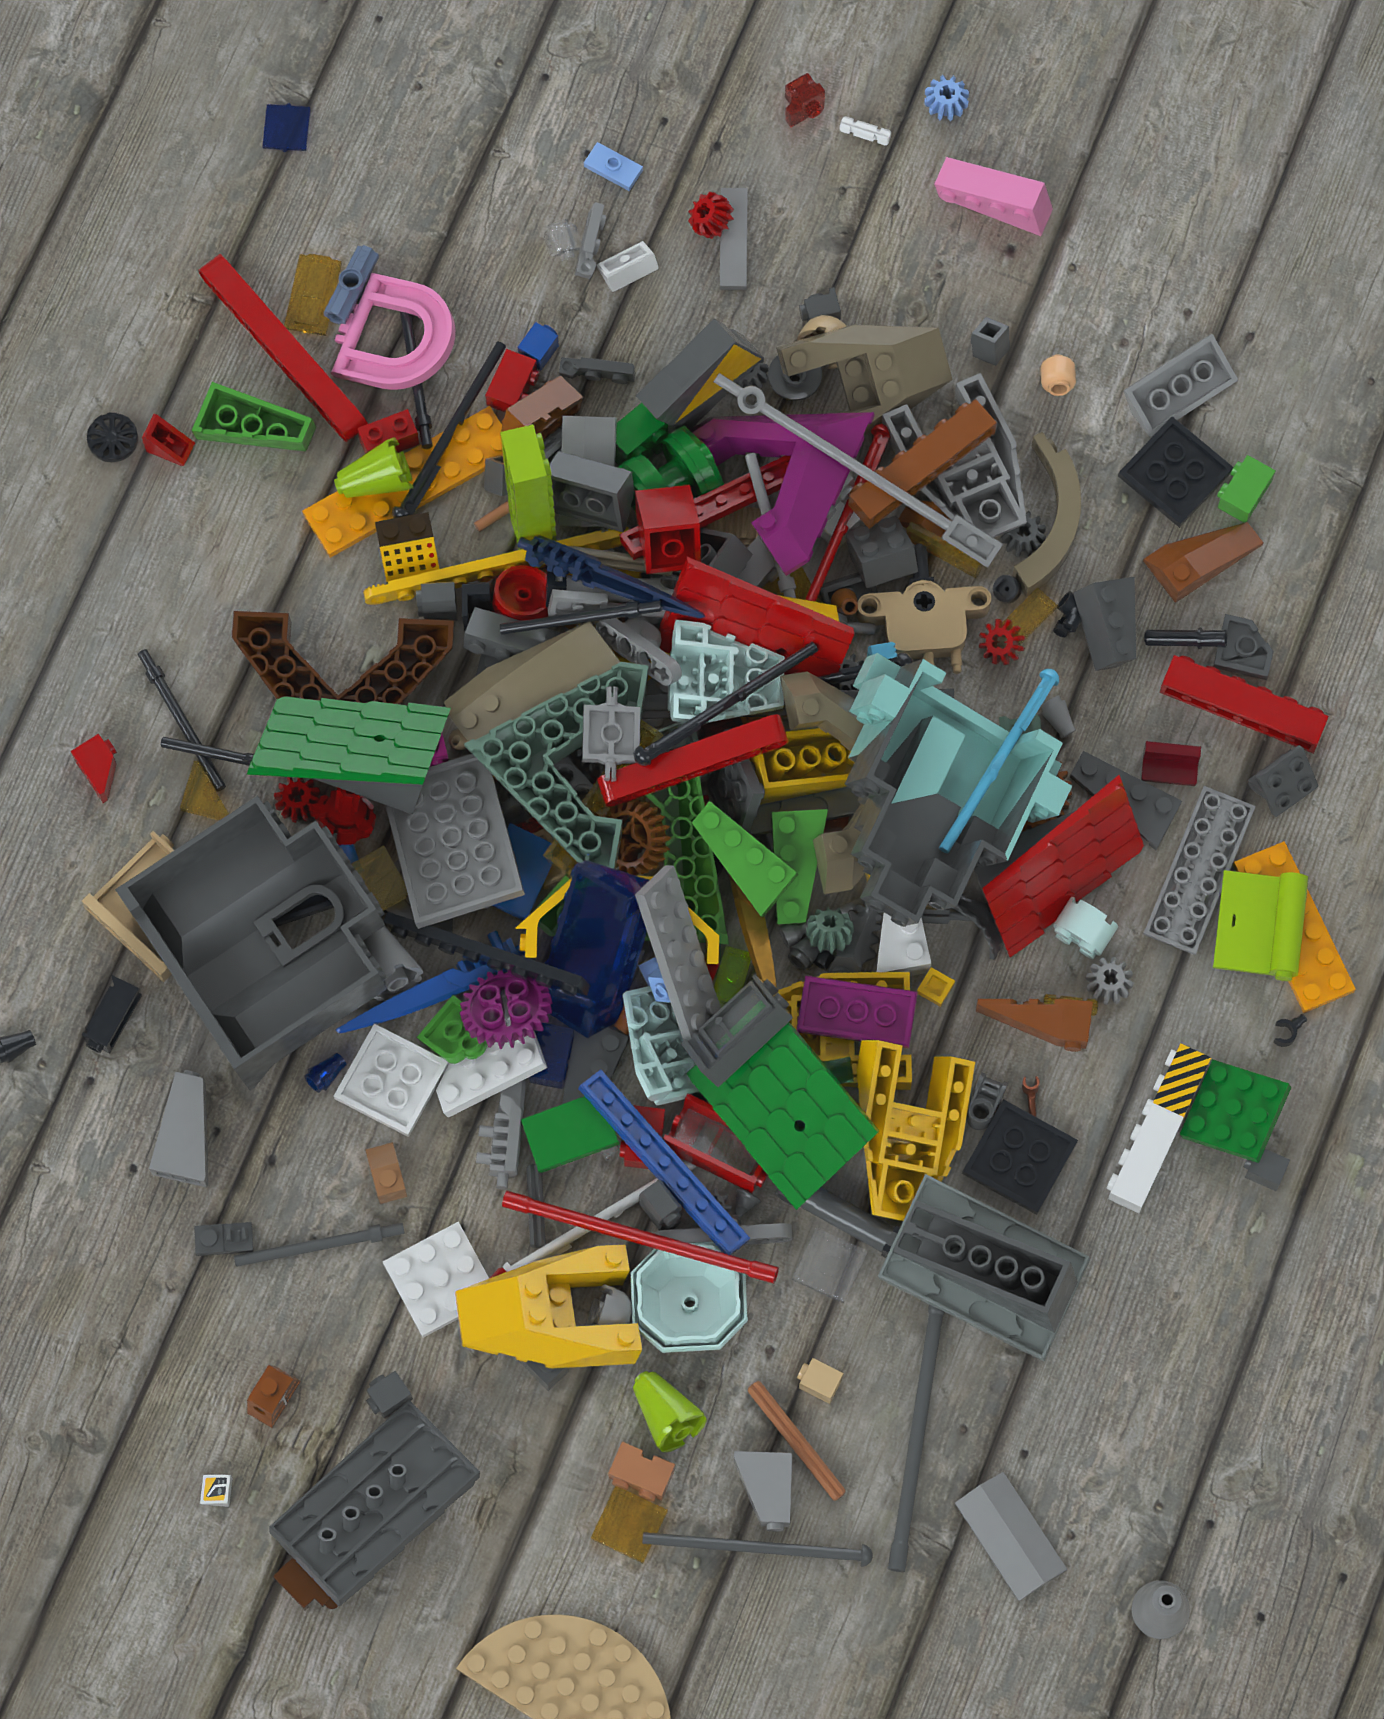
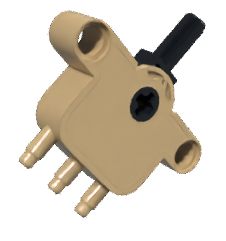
M918 543L913 545L918 572L913 573V578H909V586L903 595L899 591L865 594L858 600L856 616L860 623L875 624V626L885 625L886 643L894 642L897 654L906 653L912 659H924L934 666V658L950 657L953 673L959 674L962 671L961 652L965 647L967 636L966 619L985 617L990 610L991 594L988 589L982 586L947 588L944 592L934 582V577H929L927 547L924 544ZM981 599L985 604L983 606H976L971 601ZM925 603L927 609H922L920 604ZM872 606L876 611L868 614L862 608Z

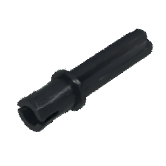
M1199 627L1198 630H1146L1144 642L1147 646H1196L1198 649H1202V647L1226 648L1227 630H1203L1202 627Z

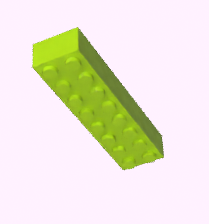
M534 424L500 432L509 515L517 545L521 537L531 541L538 535L557 541L555 512L553 508L554 501L552 497V474L548 458H545L542 434H536Z

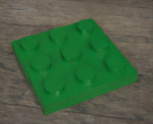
M1212 1059L1180 1132V1136L1183 1139L1259 1163L1292 1087L1289 1083Z

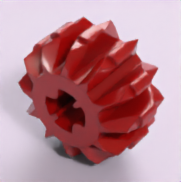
M709 191L707 195L700 194L698 202L693 201L694 208L688 211L691 215L688 222L694 232L713 239L714 236L721 237L722 230L729 229L727 226L728 222L734 220L730 215L734 209L729 204L727 198Z
M995 619V627L987 623L985 627L989 633L981 632L979 634L981 638L986 639L985 643L979 644V648H988L984 652L983 657L988 659L992 656V664L996 665L1000 660L1003 665H1009V656L1014 661H1017L1019 657L1015 651L1025 650V647L1018 645L1019 641L1026 640L1024 635L1017 636L1021 627L1016 625L1012 628V620L1009 619L1005 621L1004 625L1001 619ZM999 637L1007 638V641H1004V643H1007L1006 647H998L997 643H1000V641L997 640Z
M287 777L288 785L279 783L278 788L281 792L274 793V799L278 801L275 804V808L279 811L282 810L281 815L284 819L291 815L292 822L296 823L298 816H302V819L307 822L310 804H315L319 801L320 798L317 796L320 794V790L318 787H313L314 782L312 779L304 783V778H297V781L293 782L292 777ZM300 795L302 801L296 803L294 797Z

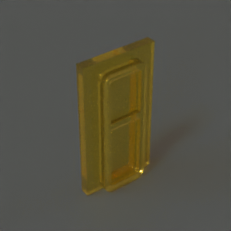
M316 254L299 255L284 323L288 330L323 336L327 335L330 320L324 316V311L337 287L342 261Z

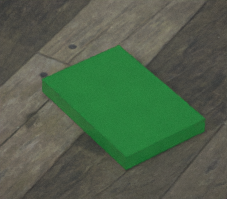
M585 1096L521 1119L539 1173L620 1144L616 1131Z

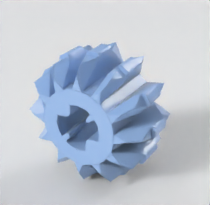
M942 75L940 82L933 79L930 84L931 87L925 89L926 98L924 104L926 107H929L930 115L938 113L939 121L943 116H947L951 122L953 114L961 117L963 109L968 107L969 101L967 98H969V91L964 89L965 84L963 81L955 83L956 78L954 75L950 80H946L945 76Z

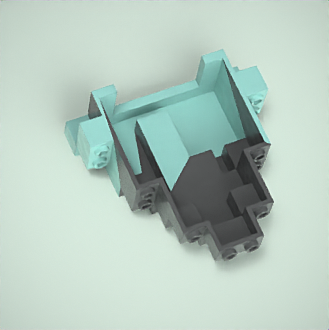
M879 653L866 657L853 684L855 688L859 689V692L849 711L857 716L856 719L864 724L848 759L855 763L845 782V785L852 788V793L859 797L857 802L864 805L854 826L861 833L851 855L858 859L857 862L865 867L863 871L871 875L860 899L867 902V907L878 913L884 912L891 916L892 922L906 927L919 923L928 902L933 908L942 911L956 907L975 866L983 868L1008 861L1026 821L1033 823L1059 816L1072 786L1056 777L1062 763L1055 759L1063 743L1041 729L1022 734L999 770L997 778L989 786L948 854L942 852L939 846L1009 732L935 688L934 685L942 683L946 672L928 661L921 659L900 667Z

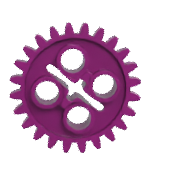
M502 970L498 971V974L495 976L491 972H487L488 979L486 980L478 977V986L469 985L471 993L463 994L465 1002L460 1003L462 1009L460 1015L465 1030L469 1031L471 1038L476 1037L479 1044L486 1041L488 1047L491 1048L497 1042L499 1049H502L504 1044L509 1042L510 1047L514 1048L515 1041L519 1040L520 1043L525 1044L524 1037L529 1036L534 1039L533 1031H543L542 1023L549 1022L547 1014L552 1013L550 1005L552 1000L547 987L535 982L536 979L527 977L524 980L512 975L510 970H508V973H503ZM504 989L508 1000L507 1007L511 1020L510 1026H507L501 991Z

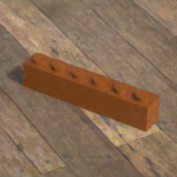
M976 399L970 404L966 402L955 411V415L949 420L946 418L941 420L934 427V431L928 436L925 434L920 436L913 443V447L907 452L903 450L895 455L890 465L886 468L882 466L874 472L913 496L991 437L996 431L997 422ZM869 481L865 484L861 482L854 486L850 491L848 506L869 529L903 504Z

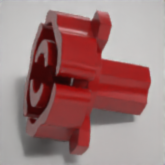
M337 787V791H331L329 799L328 796L323 795L317 803L310 804L311 816L315 817L321 828L327 826L332 835L337 833L336 843L339 845L355 844L358 840L369 837L374 829L376 814L373 813L374 805L363 796Z

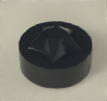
M1010 575L1000 576L993 585L994 596L997 600L1004 603L1015 602L1022 592L1020 581Z

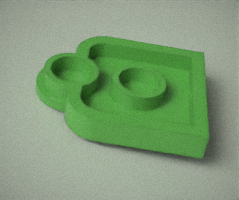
M454 995L451 996L416 1037L422 1044L451 1064L459 1063L465 1058L476 1059L487 1048L486 1041L479 1044L477 1038H471L469 1031L465 1030L460 1015L462 1011L460 1003L462 1001Z

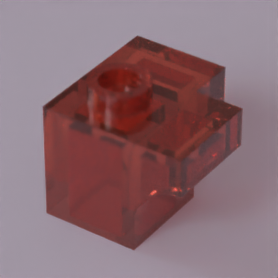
M809 73L785 85V98L789 102V105L785 108V120L790 128L807 118L817 117L824 109L825 90L820 83L814 82Z

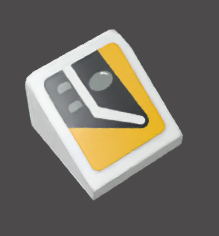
M203 1475L200 1504L229 1507L232 1476Z

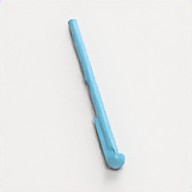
M1044 669L1040 672L1039 676L1042 679L939 846L942 852L947 854L950 852L989 786L997 778L999 770L1021 734L1028 728L1051 688L1059 684V675L1055 670Z

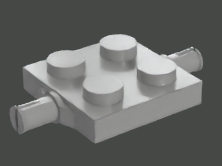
M612 686L606 688V703L584 705L582 762H598L605 765L604 780H610L611 771V782L617 780L616 765L636 763L634 751L640 746V707L624 706L618 703V687H613V697H611Z

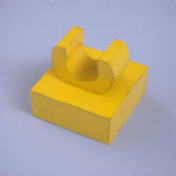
M931 967L918 987L917 992L920 996L941 1007L953 988L955 980Z

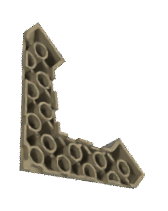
M809 672L781 675L780 681L790 731L818 727L825 733L828 732L838 739L841 745L851 751L864 726L863 723L856 719L857 716L849 712L855 698ZM862 804L859 805L848 825L842 831L823 833L813 839L824 895L852 890L865 874L863 871L865 867L857 862L858 859L851 855L861 833L854 826L864 807Z

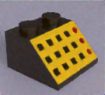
M429 512L375 522L387 584L388 581L440 569Z

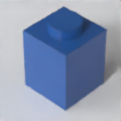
M535 322L519 344L518 353L535 359L537 369L541 371L559 347L556 331L548 325L542 326Z

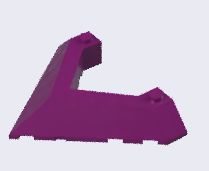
M874 412L788 414L786 416L850 457L856 458L865 439L863 434L868 424L872 423L875 414ZM766 415L709 417L690 429L689 431L708 447L716 466L735 454L746 455V452L759 453L763 457L781 458V455L791 456L775 507L751 523L785 576L808 563L813 554L812 548L817 538L821 537L828 521L827 514L831 506H835L850 469Z

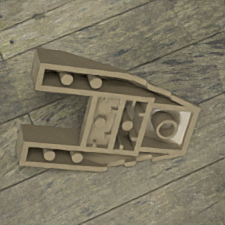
M853 324L776 347L783 374L787 376L836 362L849 408L848 411L841 413L874 412L875 414L872 423L868 424L863 434L864 436L871 434V429L875 425L882 424V414L906 404L909 409H912L953 380L938 327Z

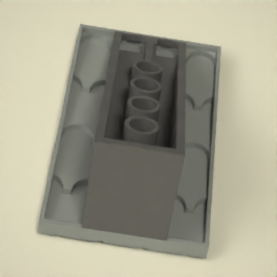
M925 1174L878 1277L888 1284L921 1299V1301L961 1319L1025 1353L1045 1361L1087 1268L1090 1257Z

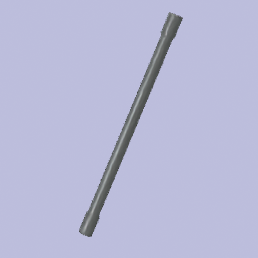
M931 1305L928 1307L929 1316L894 1540L891 1544L888 1570L905 1572L909 1532L942 1319L945 1314L944 1311Z

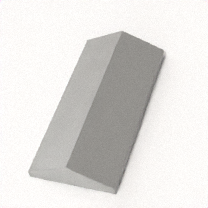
M1210 334L1123 390L1132 415L1148 436L1152 437L1172 416L1176 420L1180 419L1237 382L1238 378L1214 335Z
M563 416L561 452L615 467L617 418ZM559 514V525L602 527Z
M1004 1472L980 1484L955 1502V1505L1018 1601L1068 1570Z

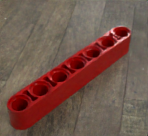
M770 715L662 753L652 759L651 764L648 766L634 763L617 769L616 781L611 782L610 772L609 781L604 780V774L597 778V782L605 806L612 807L778 749L789 741L780 715Z

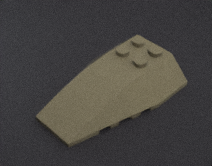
M586 622L486 668L446 699L444 704L446 707L451 708L449 715L466 740H476L488 734L489 730L510 719L511 721L515 720L522 713L550 698L576 688L577 684L596 674L599 676L607 672L620 661L591 622Z

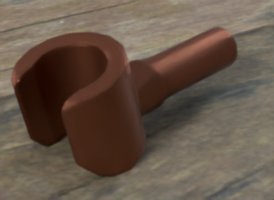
M1035 1076V1086L1029 1087L1026 1084V1077H1024L1022 1090L1027 1095L1029 1113L1036 1117L1035 1099L1040 1081Z

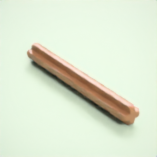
M760 1381L753 1383L748 1388V1393L832 1500L840 1499L846 1492L845 1488Z

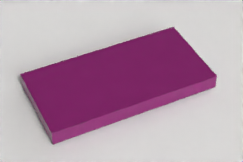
M805 976L797 1032L859 1042L861 1040H880L902 1045V1048L909 1049L918 992Z

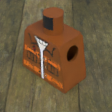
M268 1365L247 1399V1414L273 1428L301 1381L276 1366Z

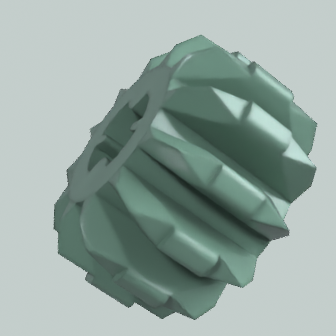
M827 907L825 911L817 909L815 915H810L806 927V936L811 947H818L820 953L825 949L829 950L831 954L834 949L843 952L845 945H850L852 933H854V925L850 921L849 913L841 914L840 908L832 911Z

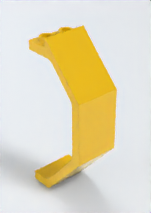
M576 873L515 927V929H526V934H520V951H525V957L537 958L538 922L540 918L579 886L642 888L654 876ZM688 907L693 925L706 938L705 962L707 964H718L719 935Z

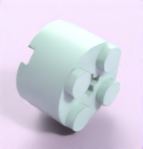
M1075 897L1069 899L1053 924L1054 931L1057 933L1056 937L1067 945L1074 942L1080 947L1079 951L1090 959H1094L1096 955L1100 956L1118 929V925L1114 921L1109 925L1105 921L1107 915L1083 900L1076 904Z

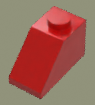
M97 734L71 750V754L101 801L105 803L109 798L117 765L113 755L117 752L109 739L103 741L101 736Z

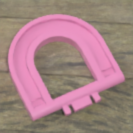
M371 273L359 304H355L352 310L354 313L350 314L346 324H341L339 327V333L345 334V336L337 334L335 337V342L342 344L331 374L336 378L388 390L410 388L426 381L445 364L452 351L456 330L451 311L441 296L425 285ZM372 306L406 312L423 320V339L419 346L406 356L388 358L355 350Z

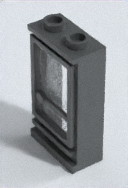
M756 974L753 976V981L744 986L698 1029L699 1032L694 1033L689 1041L685 1039L681 1043L700 1071L717 1087L723 1084L793 1018L786 1009L789 1003L777 993L778 989L771 981L766 979L763 982Z

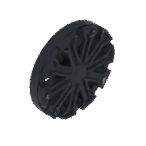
M109 412L93 420L87 431V443L92 454L98 459L105 462H119L128 458L136 449L138 433L135 424L129 417ZM109 420V427L104 421ZM115 420H120V422L115 427ZM126 424L130 426L129 428L123 429V427ZM99 425L103 431L95 428ZM130 434L133 435L132 438L124 437ZM95 435L99 438L92 439V436ZM123 443L130 445L129 449L125 448ZM102 444L99 449H95V446ZM109 449V454L105 456L104 452ZM119 449L121 455H116L115 450Z

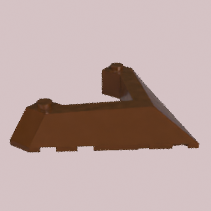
M234 611L232 639L276 699L294 697L321 701V698L359 703L376 701L401 705L453 649L454 621L399 618L397 645L379 663H375L361 675L360 679L350 688H346L341 694L337 695L290 644L292 622L289 613Z

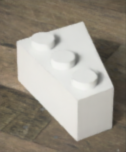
M883 913L876 972H910V976L928 973L931 968V959L922 918L917 924L903 927L892 922L891 916Z

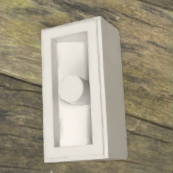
M642 241L598 263L597 268L608 287L614 292L656 271L658 264L654 253Z

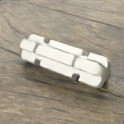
M846 116L841 120V132L847 134L852 132L854 133L853 136L872 142L878 140L877 143L882 145H888L891 139L890 130L884 128L879 130L877 129L878 126L859 120L854 122L853 118Z

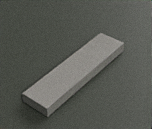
M721 188V195L727 198L729 204L734 209L730 214L734 220L728 222L727 226L729 229H723L722 236L720 237V290H747L748 188Z

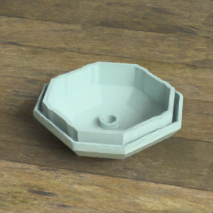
M714 1242L690 1243L723 1253ZM653 1249L630 1273L632 1323H638L640 1334L662 1353L720 1350L748 1321L746 1274L658 1249ZM687 1301H693L695 1302V1305L692 1307L685 1306V1303Z

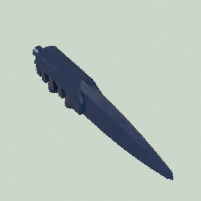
M540 535L535 536L531 541L522 537L519 539L517 547L527 551L525 561L532 567H541L547 564V571L553 572L558 577H565L570 573L573 575V581L581 580L582 584L594 589L598 587L627 599L639 601L640 603L661 600L663 610L695 618L705 617L703 612L639 579L601 564L602 562L592 555Z

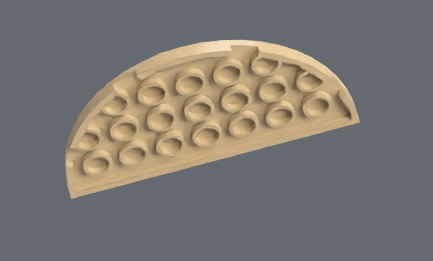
M541 1615L518 1620L503 1626L475 1645L456 1668V1670L531 1719H671L668 1702L661 1682L643 1654L631 1642L612 1629L592 1620L576 1616Z

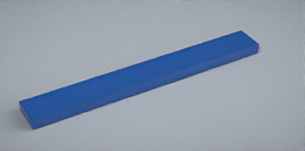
M601 1069L579 1086L578 1089L655 1177L664 1183L678 1203L723 1253L732 1255L750 1240L745 1231Z

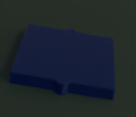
M290 103L286 105L267 104L263 149H278L283 152H287V150L306 151L311 108L291 106Z

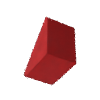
M153 414L142 436L146 452L180 466L185 465L195 445L193 440L157 414Z

